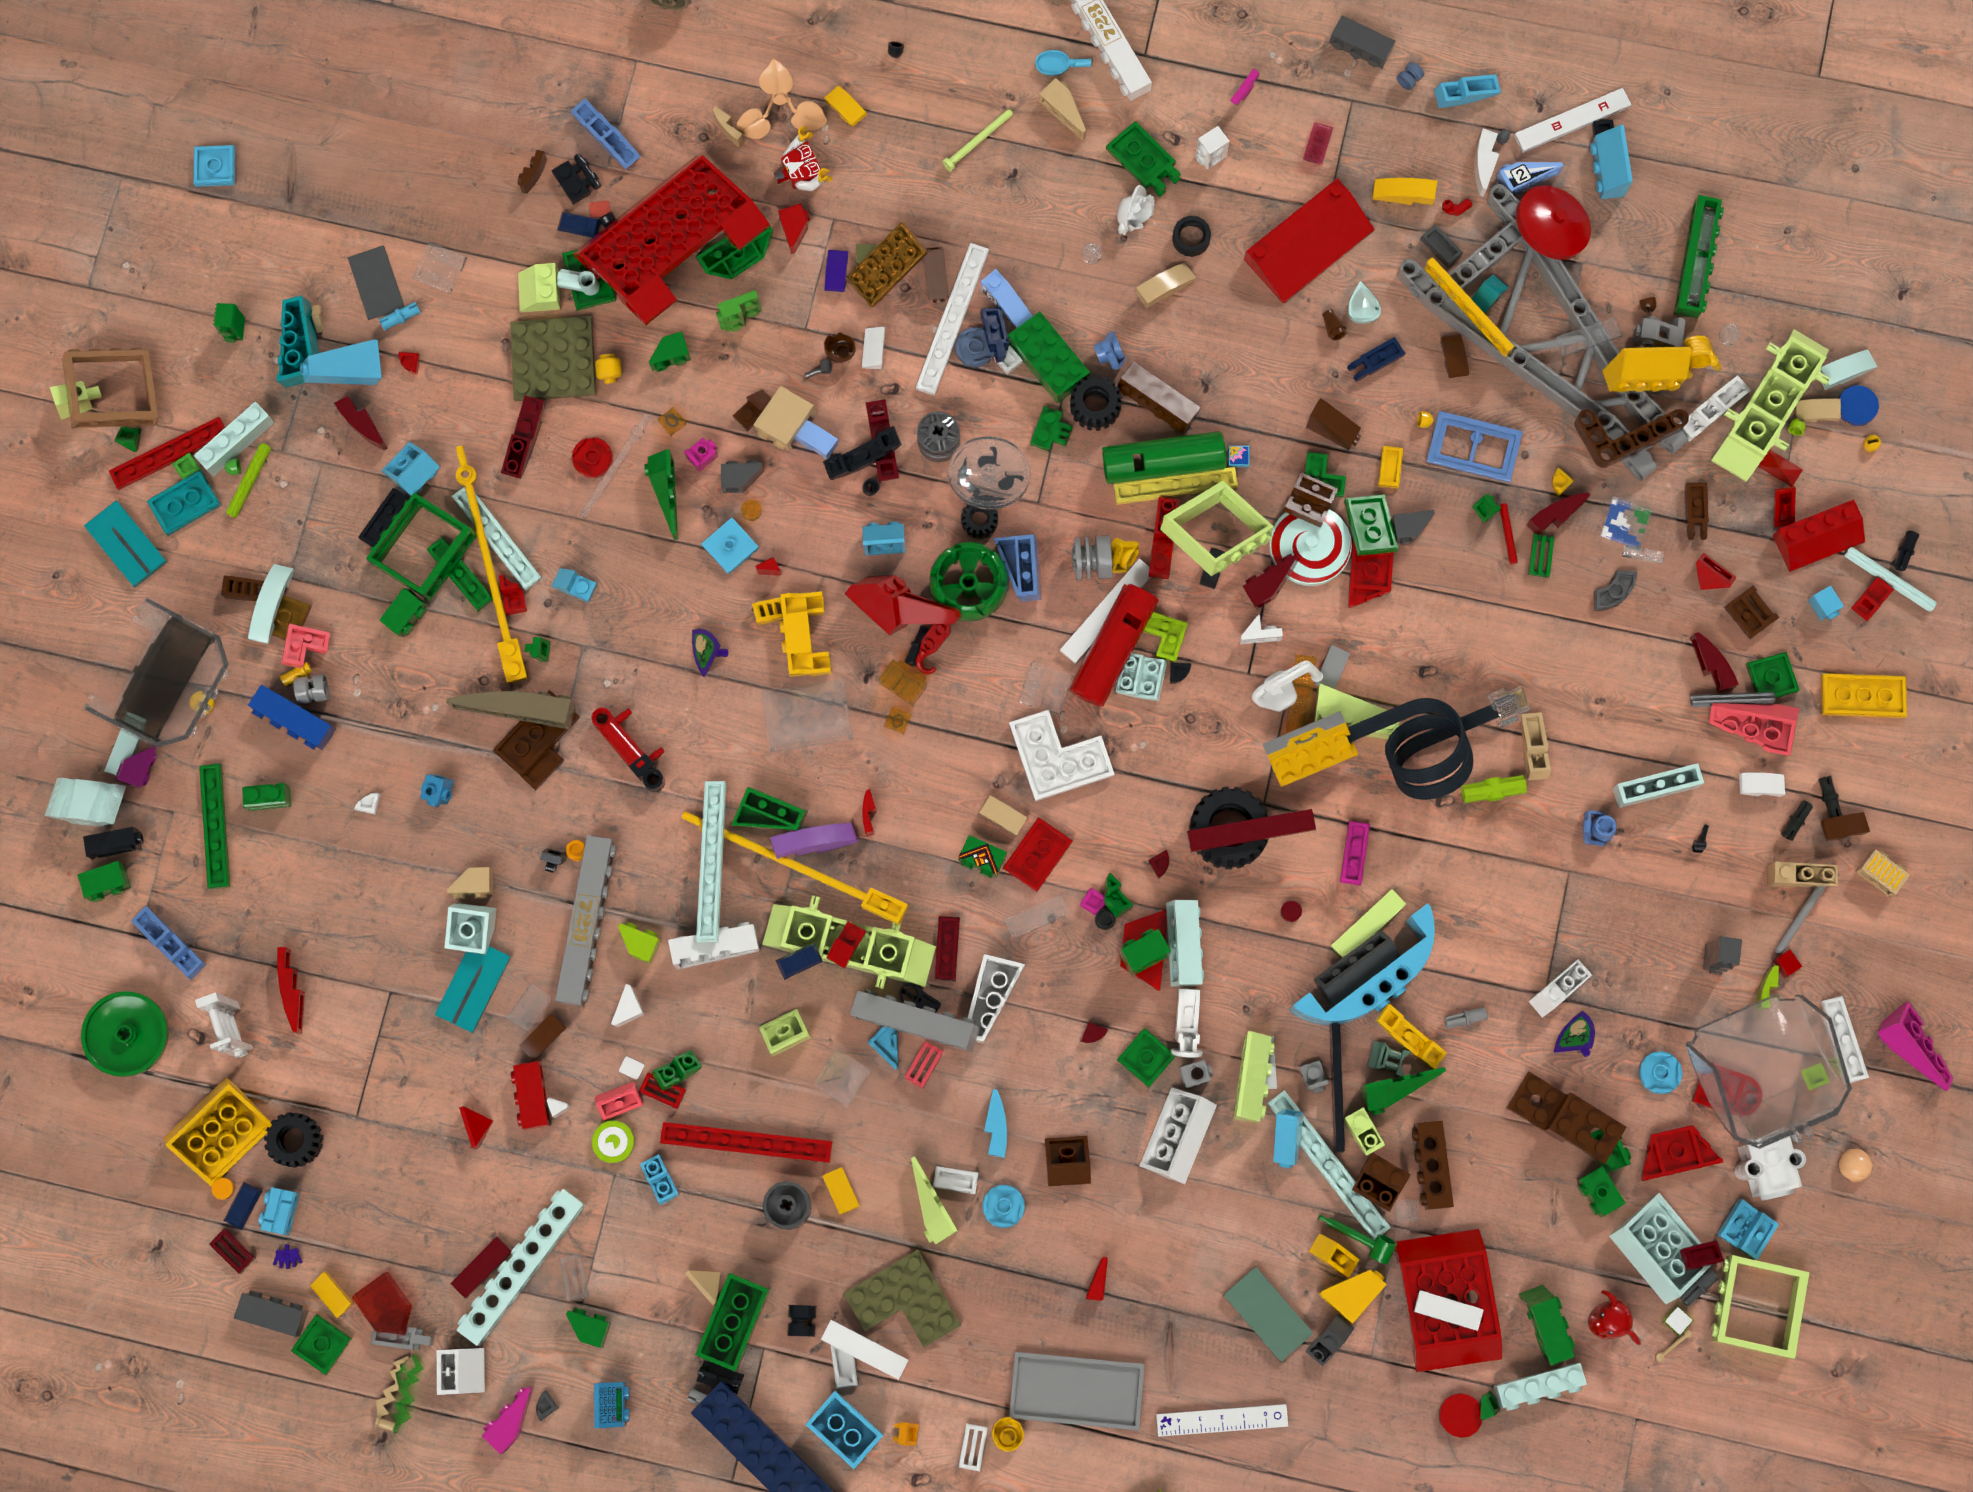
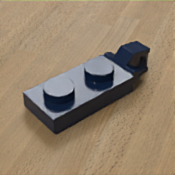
M1001 307L981 309L980 315L989 351L994 352L996 363L1005 362V351H1008L1009 340Z

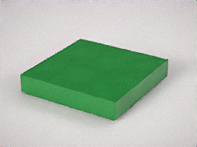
M1787 652L1745 664L1755 692H1774L1775 698H1779L1800 691Z
M1144 1028L1117 1058V1061L1149 1088L1176 1056Z
M316 1314L291 1349V1352L324 1375H328L353 1338Z

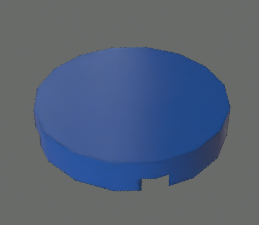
M1861 385L1851 386L1845 389L1839 396L1841 400V419L1853 426H1863L1871 422L1878 413V398L1867 387Z

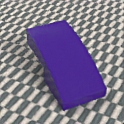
M828 250L824 291L845 292L848 251Z

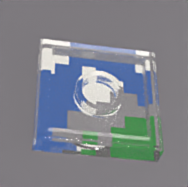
M1613 497L1600 536L1640 549L1652 509Z

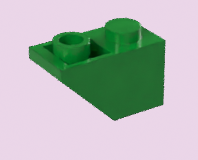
M682 331L662 337L649 360L652 371H664L669 366H681L691 360Z
M575 1307L573 1311L567 1310L566 1316L579 1341L604 1348L611 1322L606 1321L607 1317L599 1314H594V1317L585 1315L586 1310Z

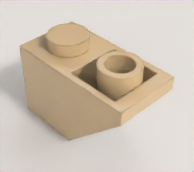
M490 867L468 868L447 889V894L453 896L455 900H464L466 896H474L475 899H486L487 895H493V870Z

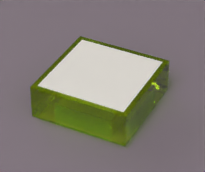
M1676 1305L1662 1322L1676 1335L1681 1336L1694 1320Z

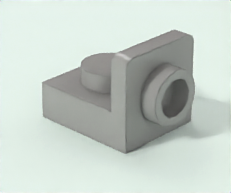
M1320 1060L1299 1067L1307 1092L1313 1090L1315 1094L1326 1090L1325 1086L1329 1084V1081L1325 1077Z

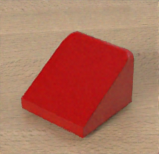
M774 557L755 566L758 574L782 575Z
M1790 949L1773 960L1775 966H1779V971L1784 978L1789 977L1803 967Z

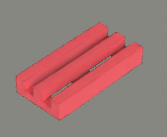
M925 1041L904 1078L923 1089L944 1051ZM928 1047L930 1050L914 1078L910 1077ZM935 1051L937 1055L922 1082H919L920 1075Z

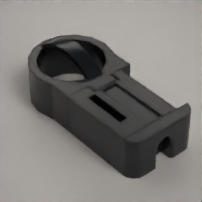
M912 983L903 985L898 992L901 1002H904L901 996L902 992L913 999V1003L920 1009H923V1006L935 1009L936 1013L941 1006L938 1000ZM904 987H914L917 991V997L905 990Z

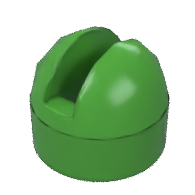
M238 458L227 461L224 468L225 471L230 475H240L241 464Z

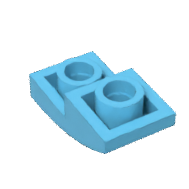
M659 1154L640 1164L660 1205L679 1196L675 1184Z

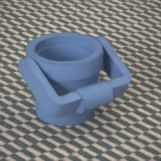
M1111 331L1104 340L1093 346L1101 364L1109 362L1113 370L1121 369L1125 356L1115 332Z
M1586 811L1583 820L1584 843L1594 846H1605V843L1610 841L1616 833L1615 820L1607 816L1605 812ZM1591 815L1597 816L1591 820Z

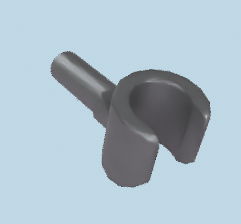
M1502 129L1497 135V142L1502 145L1507 143L1510 139V132Z
M830 360L820 361V368H816L804 375L808 378L820 373L830 374L832 363Z

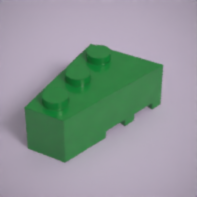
M747 787L732 825L801 830L808 811L752 787Z
M1544 1285L1519 1293L1521 1300L1527 1304L1529 1310L1527 1316L1529 1320L1532 1319L1536 1331L1534 1334L1544 1359L1552 1366L1575 1357L1573 1352L1575 1344L1572 1337L1567 1334L1566 1329L1569 1326L1566 1318L1561 1316L1560 1309H1562V1305L1558 1296L1555 1297Z

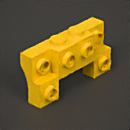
M822 591L780 594L783 621H779L780 631L785 633V641H782L783 653H787L789 676L811 675L812 677L832 674L829 651L812 652L809 616L825 614Z

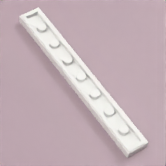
M973 243L969 244L916 385V390L933 396L936 395L987 259L988 248Z

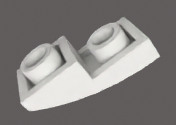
M1739 774L1740 794L1751 796L1764 794L1778 797L1785 795V781L1782 774Z

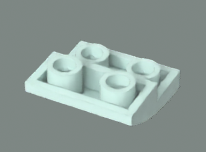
M1131 654L1118 678L1116 693L1140 699L1159 701L1167 661L1164 659L1147 658L1139 654Z

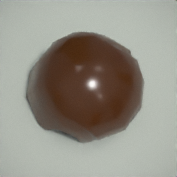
M841 332L834 336L829 334L824 341L825 353L833 362H846L855 355V341L849 335L842 334Z

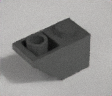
M749 460L746 463L727 461L726 464H721V488L723 493H744L763 473L762 463H758L756 460Z
M1337 1314L1309 1346L1306 1353L1323 1366L1346 1342L1354 1327Z

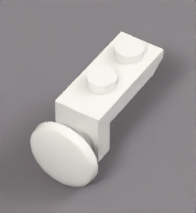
M1178 988L1175 1040L1179 1043V1048L1171 1049V1053L1175 1056L1196 1058L1201 1057L1203 1051L1197 1050V1044H1199L1200 1035L1198 1034L1200 990Z

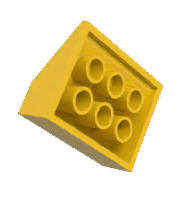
M226 1077L163 1139L165 1146L212 1187L217 1179L221 1178L267 1133L266 1128L271 1127L272 1124L259 1108Z

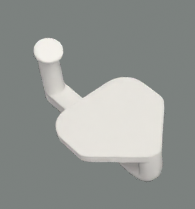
M1302 661L1287 671H1278L1267 677L1264 684L1253 692L1252 700L1259 707L1281 712L1293 705L1297 699L1293 680L1308 672L1311 675L1312 681L1319 682L1323 679V674L1310 661Z

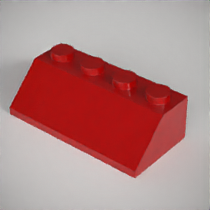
M1854 499L1779 528L1772 535L1789 572L1845 551L1850 547L1865 543L1863 517Z

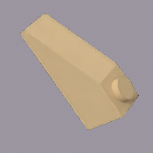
M1055 78L1039 94V103L1081 140H1084L1086 129L1070 88L1065 82H1060Z

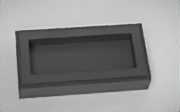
M1436 224L1420 238L1447 268L1463 254Z

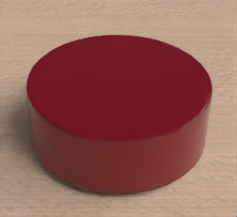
M1295 901L1285 902L1280 910L1281 917L1286 922H1296L1302 915L1300 904Z

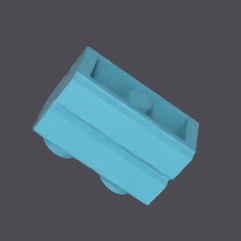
M271 1187L270 1191L266 1192L264 1204H267L265 1212H262L259 1217L260 1230L289 1236L300 1193Z

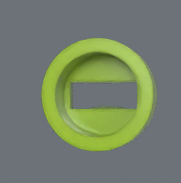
M1799 418L1793 419L1789 424L1788 432L1795 436H1802L1806 429L1805 422L1803 420L1798 421Z

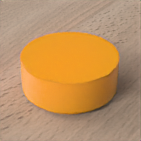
M580 840L569 842L566 846L568 858L575 862L582 861L585 844Z
M219 1178L212 1185V1194L217 1199H229L235 1191L234 1183L230 1179Z

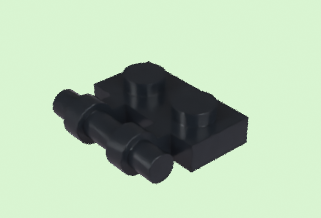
M580 153L574 156L577 162L576 165L572 166L568 160L551 170L573 205L590 195L587 189L589 186L592 185L594 190L601 187L598 176L591 171L589 162ZM581 171L586 176L584 180H581L578 176V173Z

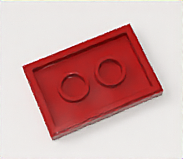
M1038 817L1004 865L1003 870L1035 892H1038L1073 840Z

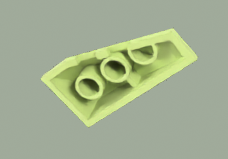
M914 1156L911 1158L924 1225L927 1229L924 1231V1234L929 1243L934 1241L937 1245L958 1231Z

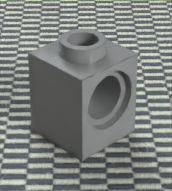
M1205 1060L1179 1068L1185 1089L1211 1081L1210 1077L1213 1076L1210 1064L1206 1065ZM1195 1068L1200 1069L1203 1073L1202 1078L1199 1080L1191 1076V1071Z

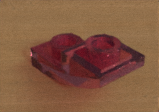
M1314 122L1303 160L1319 165L1323 164L1333 127Z

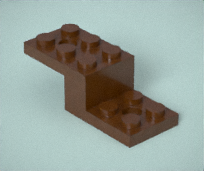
M1527 1072L1506 1107L1558 1141L1569 1142L1603 1164L1607 1162L1627 1128L1571 1092L1565 1094L1531 1072ZM1533 1095L1541 1098L1542 1103L1539 1107L1532 1106L1530 1099ZM1593 1128L1601 1130L1602 1137L1600 1140L1592 1138L1591 1131Z

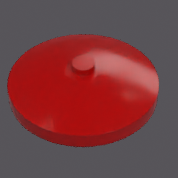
M1537 186L1526 192L1517 204L1516 223L1524 240L1538 253L1551 259L1568 260L1577 256L1588 245L1591 237L1590 220L1583 206L1568 192L1554 186Z

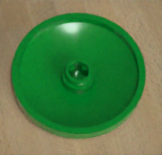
M129 991L112 993L100 999L88 1011L81 1029L83 1051L90 1063L106 1074L117 1077H130L141 1074L153 1067L166 1049L169 1036L167 1019L156 1002L147 996Z

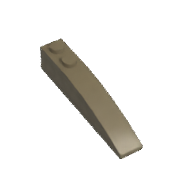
M515 691L482 692L447 698L446 701L452 709L570 729L576 707L568 696L558 695V697H553L551 694L541 691L538 694Z

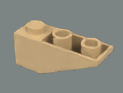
M1773 862L1767 865V886H1838V865Z

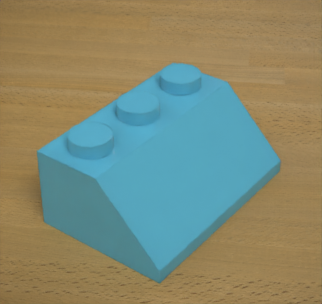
M1619 125L1597 134L1593 142L1590 143V154L1594 155L1595 161L1593 162V172L1597 174L1596 191L1600 193V199L1624 197L1633 182L1624 125Z

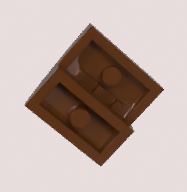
M1300 472L1283 511L1321 528L1338 488Z

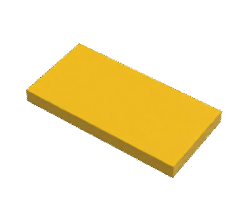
M1821 674L1822 715L1906 718V676Z

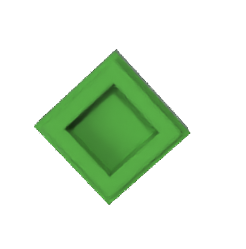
M190 453L172 463L182 480L201 470Z

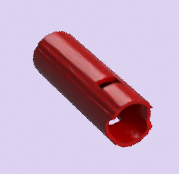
M1132 584L1123 585L1069 687L1073 695L1096 707H1103L1159 603V600L1154 595ZM1124 618L1130 621L1129 625L1122 622Z

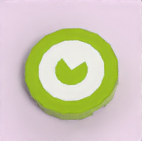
M619 1121L602 1123L592 1136V1148L595 1155L607 1163H619L626 1160L632 1154L635 1146L632 1130L626 1124Z

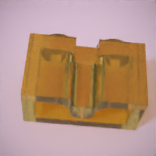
M893 659L879 677V683L911 706H914L927 688L926 678L918 672L914 674L908 671L909 666L903 661L899 660L897 662Z

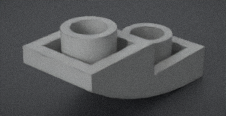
M1330 645L1320 669L1323 679L1319 682H1314V684L1317 686L1323 684L1335 689L1350 652Z

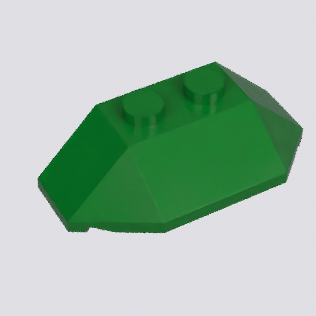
M769 226L741 250H738L727 240L725 233H722L707 243L695 257L706 274L733 279L765 257L773 230Z

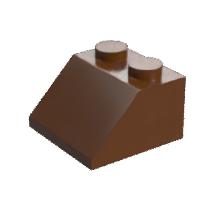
M1087 1136L1045 1138L1048 1186L1091 1184Z

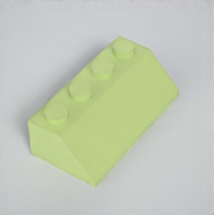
M1248 1031L1244 1036L1233 1119L1259 1123L1260 1118L1264 1119L1266 1106L1262 1104L1263 1097H1267L1269 1085L1265 1084L1266 1076L1271 1074L1272 1067L1268 1060L1269 1055H1273L1275 1045L1274 1042H1271V1036L1253 1031Z

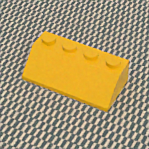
M1623 348L1602 370L1609 391L1623 393L1627 391L1642 392L1652 390L1657 392L1660 390L1675 391L1679 389L1688 376L1691 348Z

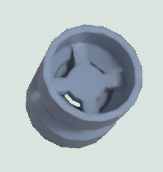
M1409 62L1405 67V71L1400 72L1396 79L1403 88L1412 90L1416 84L1415 82L1421 80L1424 76V71L1418 64Z

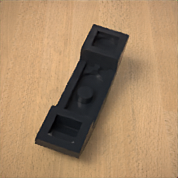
M892 426L876 434V438L845 454L839 453L823 461L829 479L835 480L876 463V461L883 459L898 449L902 443L895 426Z

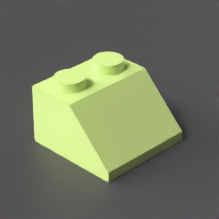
M555 263L535 264L518 273L520 313L561 310L560 288L557 286L559 271Z

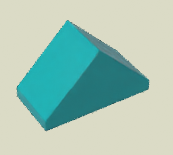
M1493 274L1482 283L1471 299L1486 314L1509 286Z

